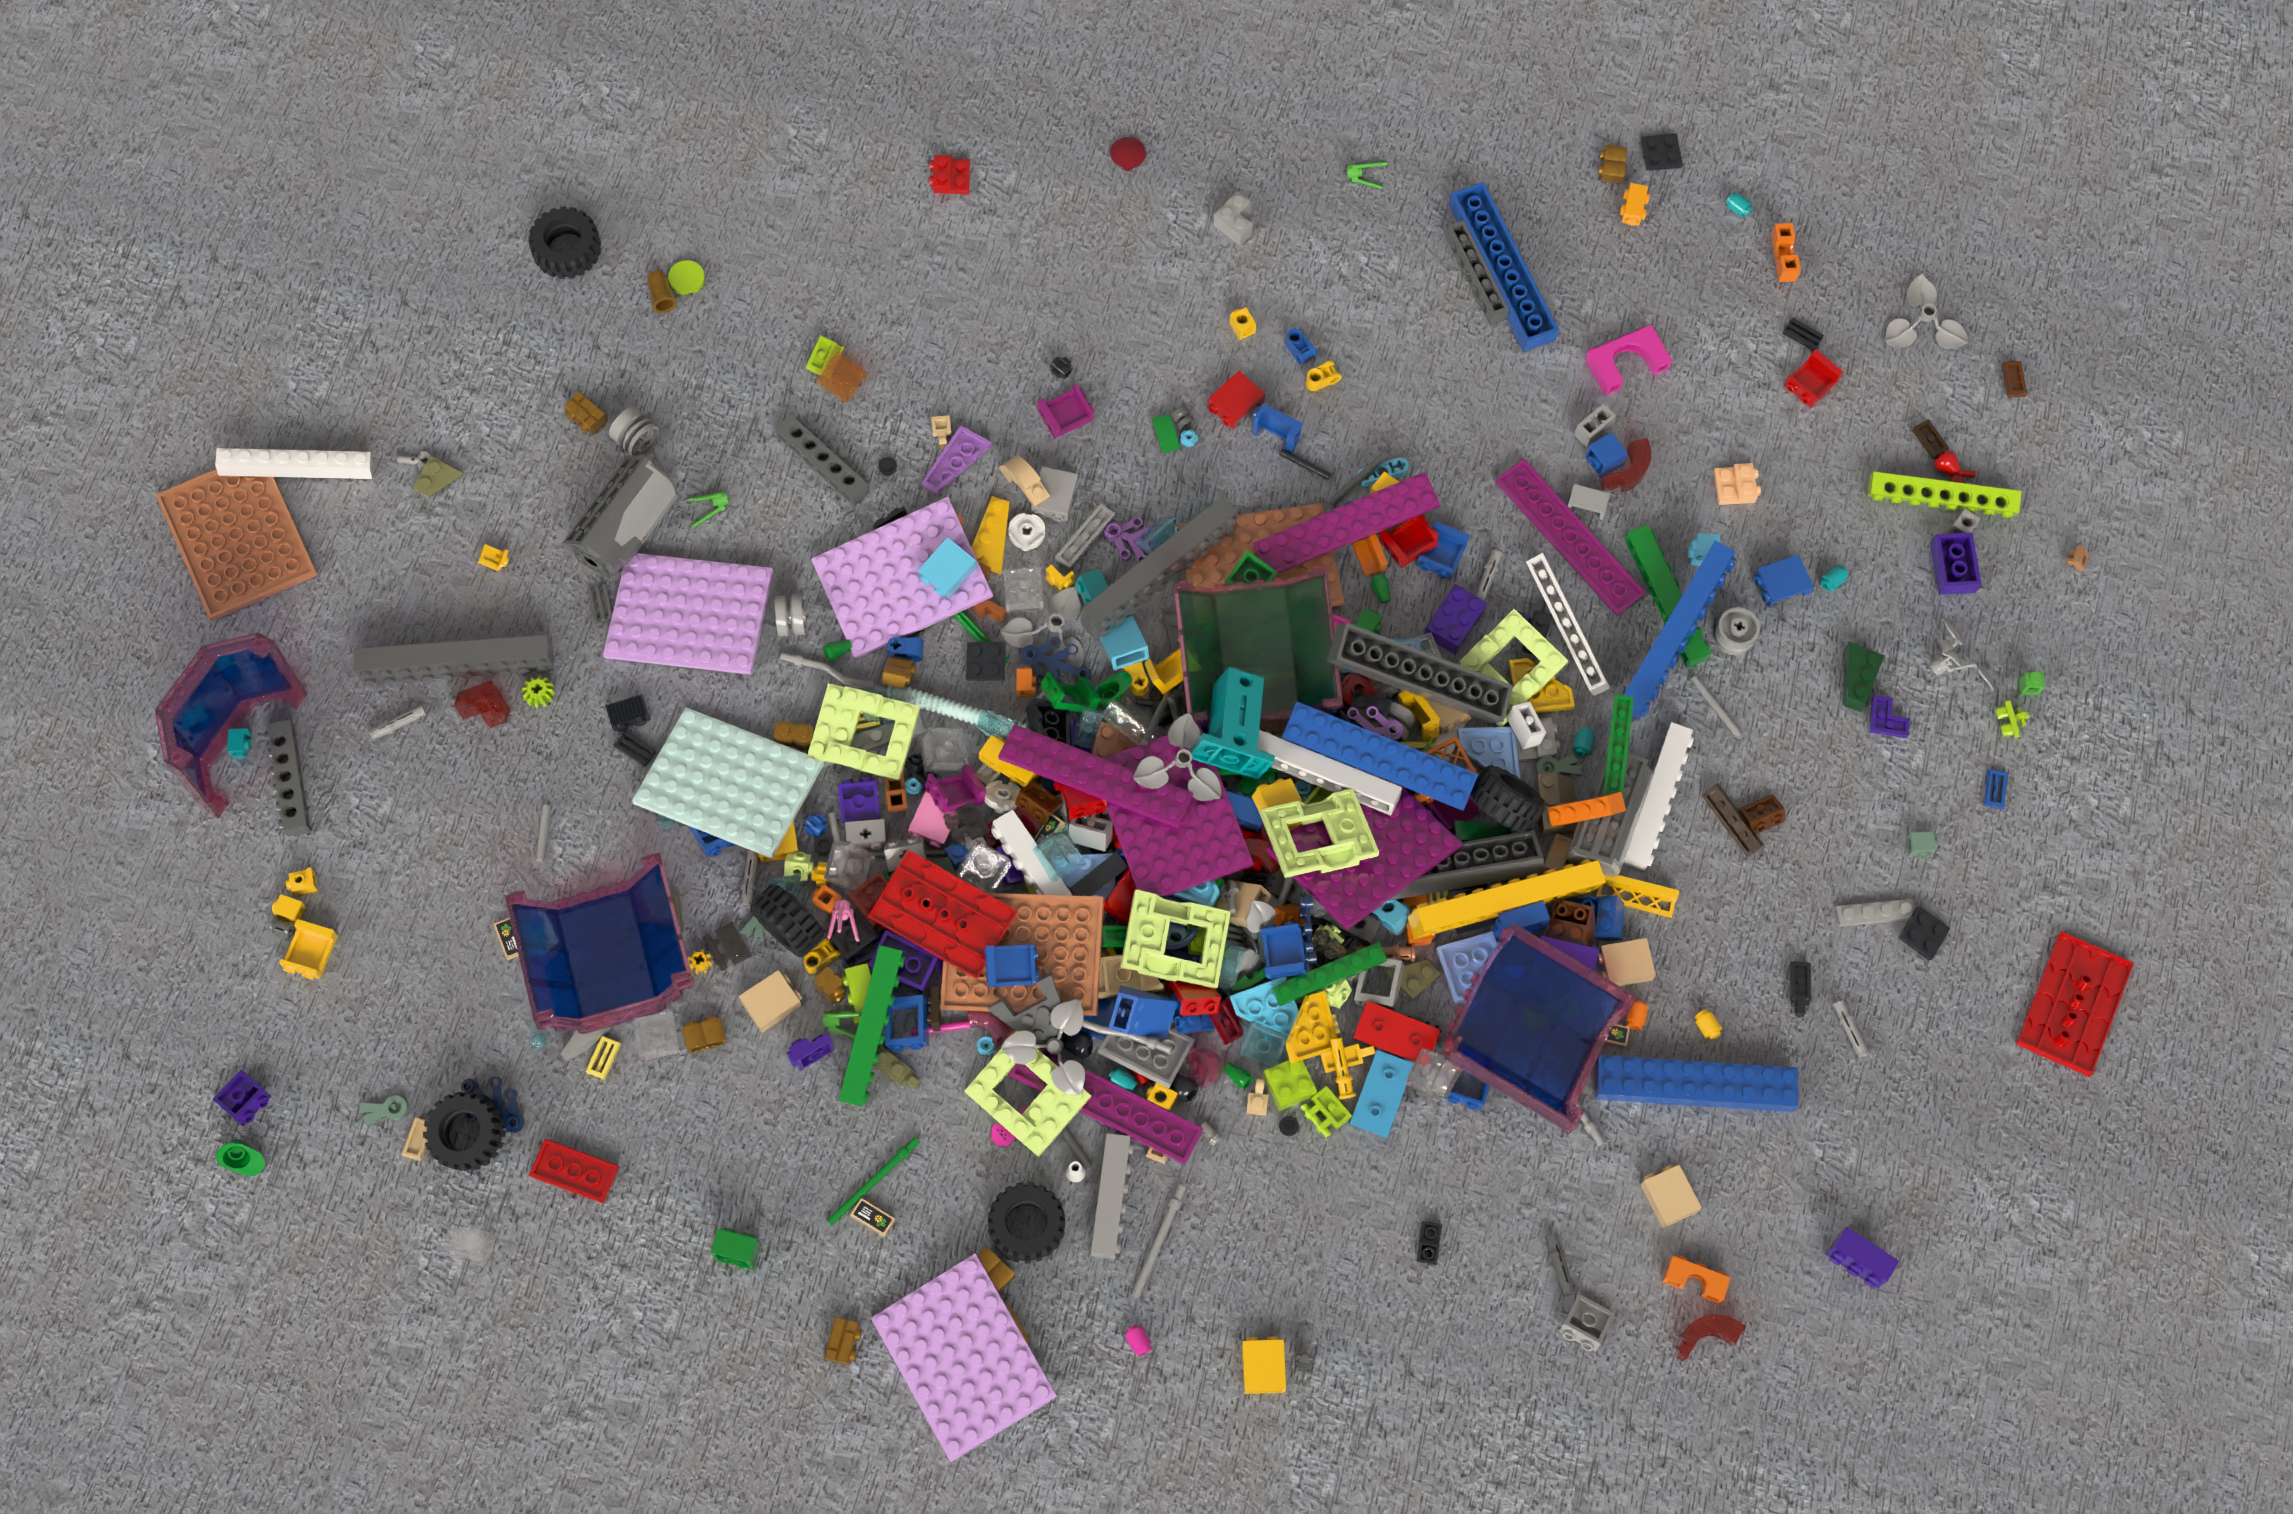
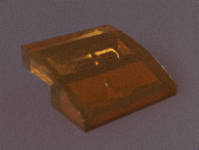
M837 352L816 382L847 403L868 373Z

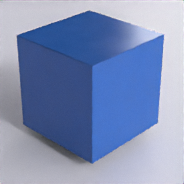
M1610 433L1590 444L1585 458L1598 476L1603 478L1622 467L1628 453L1615 435Z

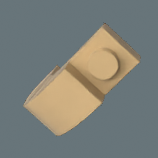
M1016 455L1000 465L999 469L1009 483L1014 481L1022 489L1033 507L1050 498L1049 493L1040 482L1041 478L1022 457Z

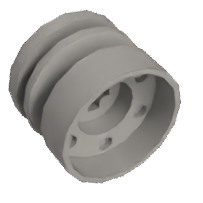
M635 407L624 410L614 420L609 430L610 438L617 444L623 445L624 450L628 451L631 456H641L651 448L659 434L658 426L649 419H645V415Z

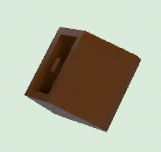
M1556 899L1548 937L1592 947L1596 931L1594 907Z

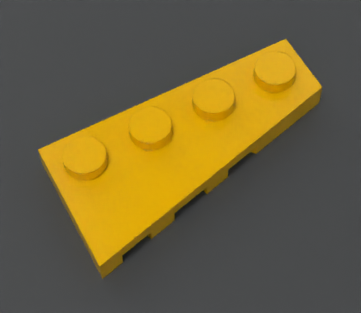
M992 496L971 548L979 562L990 567L992 572L1002 575L1010 503L1009 501Z

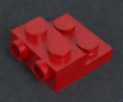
M934 155V160H930V171H933V176H930L929 180L930 187H933V193L969 194L970 159H952V155Z

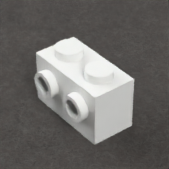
M1531 702L1512 707L1507 720L1522 748L1526 749L1540 745L1546 735V731Z

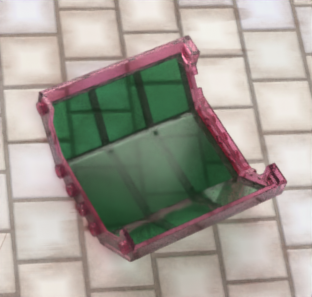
M1315 566L1308 570L1306 575L1289 580H1283V578H1274L1272 582L1255 580L1253 584L1237 582L1234 583V586L1218 584L1215 585V588L1195 587L1193 582L1189 583L1188 580L1178 581L1177 584H1173L1187 713L1191 714L1195 723L1209 725L1213 685L1228 667L1237 668L1264 678L1260 723L1289 720L1296 702L1322 712H1328V709H1340L1343 707L1339 666L1326 662L1335 632L1327 568L1323 569V566Z

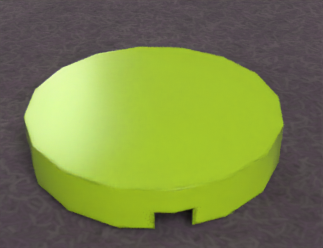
M685 260L676 263L670 269L668 280L671 288L676 293L689 295L690 293L698 292L703 287L705 276L699 264Z

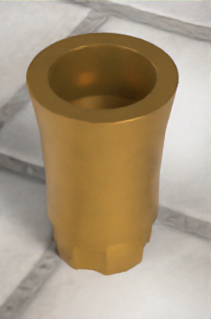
M660 270L652 271L647 275L652 308L657 313L669 312L677 306V300L670 289L664 272Z

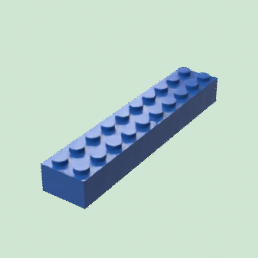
M1481 182L1451 193L1449 206L1457 222L1465 221L1509 308L1507 321L1522 351L1526 352L1556 341L1559 328L1485 183Z
M1716 540L1624 693V696L1634 697L1632 717L1638 721L1641 716L1645 718L1650 709V701H1655L1659 694L1660 684L1664 685L1669 677V669H1674L1679 660V652L1683 653L1688 645V637H1693L1698 628V620L1702 621L1707 613V605H1712L1717 596V588H1722L1726 581V573H1731L1735 566V551Z
M1296 702L1282 736L1283 739L1462 811L1465 809L1478 774L1299 702Z
M1599 1055L1595 1061V1100L1794 1112L1798 1107V1068Z

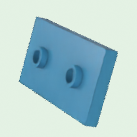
M1377 1050L1350 1125L1388 1138L1414 1063Z

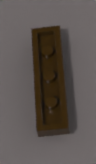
M1719 783L1712 786L1702 795L1746 857H1750L1764 846Z

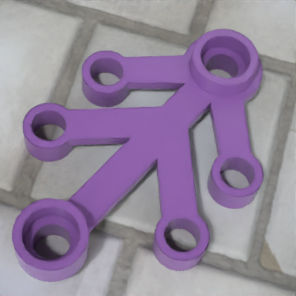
M1134 517L1132 521L1122 525L1116 523L1107 525L1104 535L1107 540L1115 543L1119 551V558L1124 562L1130 559L1131 553L1125 548L1122 540L1128 541L1137 557L1138 564L1140 559L1147 557L1143 554L1140 546L1155 550L1165 542L1156 543L1143 538L1150 534L1158 535L1161 529L1160 525L1154 522L1149 527L1135 533H1126V531L1132 528L1137 530L1142 528V518ZM1139 521L1141 524L1135 525L1134 522ZM1157 527L1158 530L1153 531L1152 528ZM1115 531L1117 534L1111 535L1110 533ZM1127 553L1128 556L1123 557L1122 554Z
M1370 706L1367 709V715L1370 718H1375L1383 727L1375 728L1359 714L1356 708H1350L1347 712L1348 717L1358 722L1364 729L1384 735V737L1391 740H1396L1403 734L1401 723L1395 720L1388 721L1374 706ZM1371 709L1376 710V714L1374 716H1371L1369 714V711ZM1352 710L1357 712L1355 717L1350 716ZM1396 727V733H1390V728Z

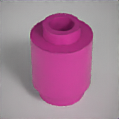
M1135 1324L1126 1330L1125 1338L1138 1357L1153 1349L1151 1346L1152 1342L1143 1326L1138 1327Z

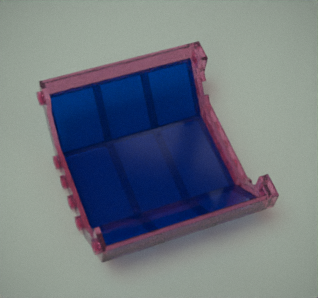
M257 632L201 646L155 709L165 764L202 810L218 819L229 805V801L213 792L209 769L228 744V730L239 729L255 706L262 705L261 703L282 700L297 709L308 694L273 640Z
M660 852L649 853L645 857H641L644 867L628 881H619L614 885L598 887L589 892H579L575 896L568 898L562 897L553 902L528 899L524 890L514 891L509 895H505L531 1012L537 1029L545 1030L546 1027H554L555 1031L569 1032V1029L578 1030L579 1034H587L663 1012L667 1008V1003L670 1001L675 1002L683 995L682 991L686 987L691 988L695 985Z
M1513 923L1509 928L1505 927L1500 934V940L1478 973L1475 972L1471 977L1470 982L1472 984L1470 988L1465 990L1462 996L1464 1001L1458 1005L1454 1012L1456 1015L1455 1020H1451L1446 1029L1449 1032L1445 1038L1444 1059L1569 1133L1578 1126L1584 1110L1578 1106L1576 1107L1602 1047L1610 1035L1608 1032L1614 1024H1617L1630 1011L1636 996Z

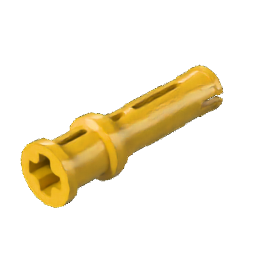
M1337 1038L1330 1040L1337 1072L1335 1083H1338L1340 1093L1338 1098L1355 1097L1356 1093L1353 1092L1351 1082L1353 1077L1348 1072L1343 1039Z

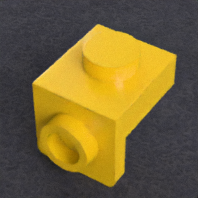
M485 544L477 563L499 571L508 564L509 557L507 555L509 550L500 551Z
M1051 564L1046 568V580L1050 585H1055L1062 591L1074 584L1075 573L1071 571L1063 577Z

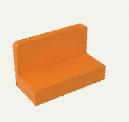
M1376 533L1364 540L1353 543V548L1364 576L1367 577L1386 571L1388 562Z

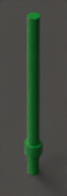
M914 1137L904 1147L901 1146L896 1151L897 1154L826 1221L832 1226L902 1159L905 1160L920 1141Z

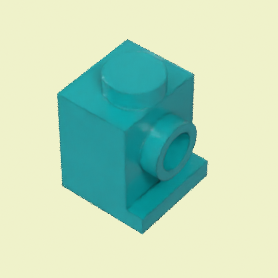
M248 728L228 730L227 751L231 757L235 759H245V757H248V750L251 749L250 739H253V735Z

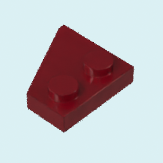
M1230 997L1219 1004L1218 1013L1208 1014L1225 1045L1244 1035L1240 1022L1241 1017L1236 1015Z

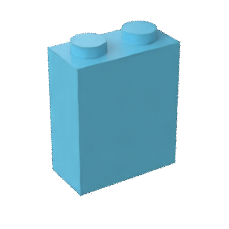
M947 537L919 568L918 573L921 576L919 579L927 586L931 584L934 587L933 591L941 598L945 596L949 599L978 567V564L973 557Z
M1133 616L1125 618L1120 625H1115L1111 628L1108 635L1099 638L1113 670L1150 659L1148 646Z

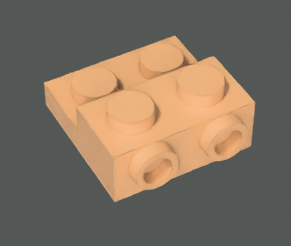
M1753 463L1734 464L1733 467L1714 469L1718 505L1756 502L1761 494L1760 485H1756L1755 479L1758 478V470L1753 467Z

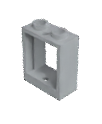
M1389 957L1387 962L1379 966L1395 968L1390 997L1363 993L1368 971L1366 970L1359 974L1354 997L1357 1005L1365 1006L1367 1000L1392 1011L1396 1010L1404 964L1397 957Z

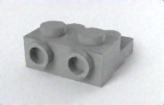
M1552 718L1540 719L1546 731V735L1540 745L1523 749L1516 737L1518 762L1536 761L1547 756L1556 758L1557 752H1560L1559 740L1555 741L1554 734H1557V724L1552 723Z
M1578 1294L1559 1332L1563 1334L1566 1340L1579 1342L1584 1350L1596 1352L1615 1313Z

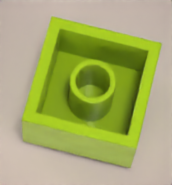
M1290 1060L1265 1070L1263 1073V1079L1279 1112L1307 1101L1317 1093V1089L1303 1060L1295 1063H1290Z

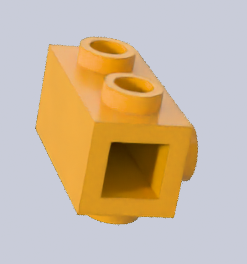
M1630 183L1629 189H1625L1623 200H1626L1625 205L1622 204L1620 215H1623L1622 223L1639 226L1641 219L1645 220L1647 209H1644V205H1648L1650 194L1647 193L1648 186Z

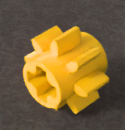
M819 862L817 867L813 866L811 879L816 881L817 886L822 887L823 884L826 885L827 882H832L833 868H828V863Z
M704 949L701 952L693 950V956L688 957V960L692 962L689 965L690 970L695 968L696 974H699L701 971L707 973L706 969L708 966L712 967V962L708 961L712 958L711 955H705Z

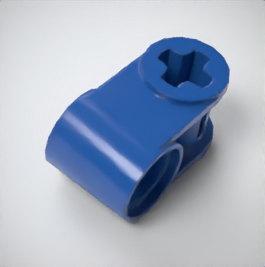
M1297 328L1288 331L1285 345L1300 365H1303L1310 357L1317 356L1315 347L1307 340L1302 331ZM1291 338H1296L1298 341H1292Z
M893 637L889 639L887 643L889 657L896 654L897 657L912 659L914 662L923 659L924 640L921 638Z

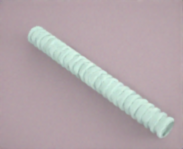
M888 686L887 698L892 697L894 700L898 699V701L909 702L910 704L920 706L922 709H931L932 712L937 711L938 714L942 713L944 716H953L954 719L959 718L960 721L964 720L967 723L970 721V724L975 723L976 726L981 725L983 728H992L993 731L998 730L999 733L1003 732L1005 735L1010 733L1014 724L1029 729L1027 723L1023 724L1021 721L1018 723L1017 720L1012 721L1011 718L1006 719L1005 716L1001 717L998 714L995 716V713L990 714L989 711L984 712L982 709H973L972 706L967 707L966 704L962 705L960 702H951L950 699L945 700L944 697L940 698L937 695L934 697V694L929 695L928 692L923 693L921 690H912V687L903 689Z

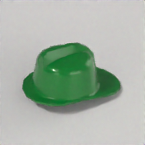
M1117 672L1094 687L1101 698L1099 704L1103 709L1112 708L1120 704L1123 693L1132 684V677L1129 673Z
M240 1139L225 1142L216 1153V1160L220 1166L242 1175H257L265 1166V1159L262 1154L250 1148L245 1141Z

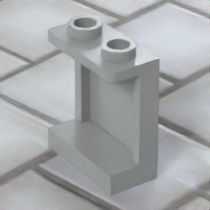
M1042 466L1039 475L1041 478L1040 482L1049 493L1050 498L1036 507H1033L1031 504V513L1041 518L1049 517L1059 522L1068 521L1072 498L1078 485V474Z

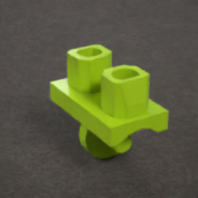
M2010 700L2005 701L2004 706L1997 708L1996 713L1998 720L2010 719V723L2000 725L2003 737L2014 735L2015 738H2018L2021 735L2017 722H2020L2021 727L2026 726L2025 720L2030 718L2029 712H2023L2022 707L2016 708L2017 714L2015 715Z

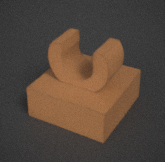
M2077 545L2076 550L2070 549L2068 551L2069 555L2074 557L2066 558V562L2068 565H2074L2077 571H2084L2089 554L2085 546Z

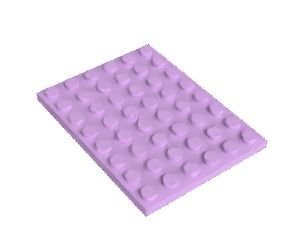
M948 497L811 559L846 640H850L852 644L850 649L855 659L886 646L889 639L893 637L904 638L994 597ZM947 537L973 557L978 564V567L949 599L945 596L941 598L933 591L934 587L931 584L925 585L919 579L921 576L918 573L919 568Z
M636 553L631 561L623 567L603 653L604 658L752 675L774 573L773 568Z
M976 1253L871 1317L950 1462L955 1461L1058 1397Z

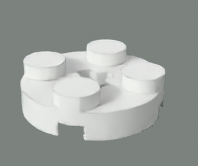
M1018 514L1010 521L1008 529L1009 539L1014 546L1022 551L1034 549L1045 538V524L1035 514ZM1024 528H1026L1027 530H1028V529H1031L1029 535L1023 534V533H1024V531H1023Z
M993 781L986 785L985 789L987 791L984 802L989 807L995 809V812L1003 814L1006 811L1017 808L1015 802L1021 789L1016 784L1011 782L1002 784V781Z

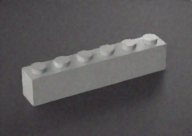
M1106 1134L1091 1256L1115 1259L1116 1253L1120 1254L1121 1241L1117 1240L1118 1233H1123L1124 1222L1120 1221L1121 1214H1125L1126 1209L1123 1194L1128 1193L1129 1182H1125L1126 1174H1130L1131 1162H1128V1155L1133 1154L1134 1143L1130 1142L1131 1136Z

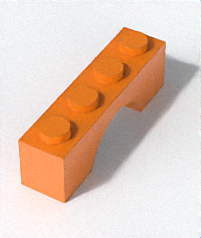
M1616 792L1581 801L1575 800L1548 807L1547 810L1551 826L1553 827L1611 816L1626 811L1622 792Z

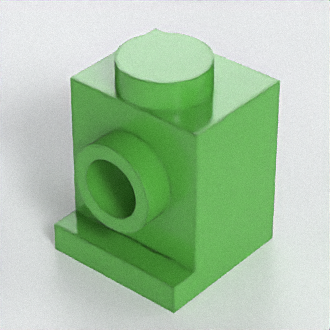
M2027 671L2023 676L2018 677L2020 695H2039L2045 688L2044 673Z

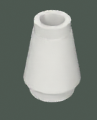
M1077 1161L1068 1165L1065 1171L1067 1179L1071 1182H1080L1085 1177L1083 1165Z

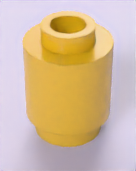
M1708 1009L1699 1012L1694 1017L1696 1019L1695 1023L1706 1039L1710 1038L1712 1040L1721 1034L1722 1026Z

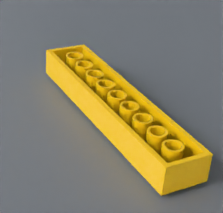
M1591 859L1580 862V865L1575 867L1573 864L1563 866L1558 871L1556 869L1547 870L1540 876L1537 873L1529 875L1522 881L1517 878L1508 881V884L1503 886L1501 883L1490 886V889L1485 891L1483 888L1473 890L1469 895L1461 893L1455 895L1450 900H1447V898L1436 900V903L1432 905L1423 903L1418 905L1416 909H1413V913L1407 918L1414 939L1498 917L1500 913L1541 901L1547 904L1556 901V899L1562 900L1592 892L1606 883L1599 860L1592 862Z

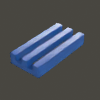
M1993 769L1987 771L1983 806L1998 807L2000 810H2003L2008 772ZM1995 774L1992 801H1990L1992 776ZM2000 775L2002 776V783L2000 791V800L1998 803L1996 802Z

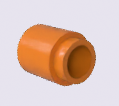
M1634 1000V1002L1629 1003L1626 1023L1627 1027H1630L1632 1030H1642L1643 1026H1645L1649 1007L1645 1005L1644 1001Z

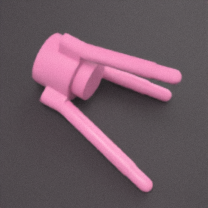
M838 900L835 902L827 935L828 939L831 938L836 918L838 919V932L840 933L842 930V920L850 917L855 940L859 941L854 910L850 909L849 901Z

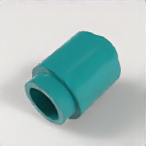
M1733 192L1725 202L1728 208L1741 218L1743 216L1747 217L1753 210V207H1751L1752 202L1740 193L1736 194Z
M1842 565L1834 566L1821 576V586L1825 590L1834 591L1847 580L1849 576L1848 571Z
M1581 727L1577 731L1572 748L1577 756L1586 757V755L1591 754L1595 740V732L1592 729Z
M1120 1067L1117 1070L1113 1069L1108 1076L1110 1082L1131 1093L1138 1085L1135 1077Z

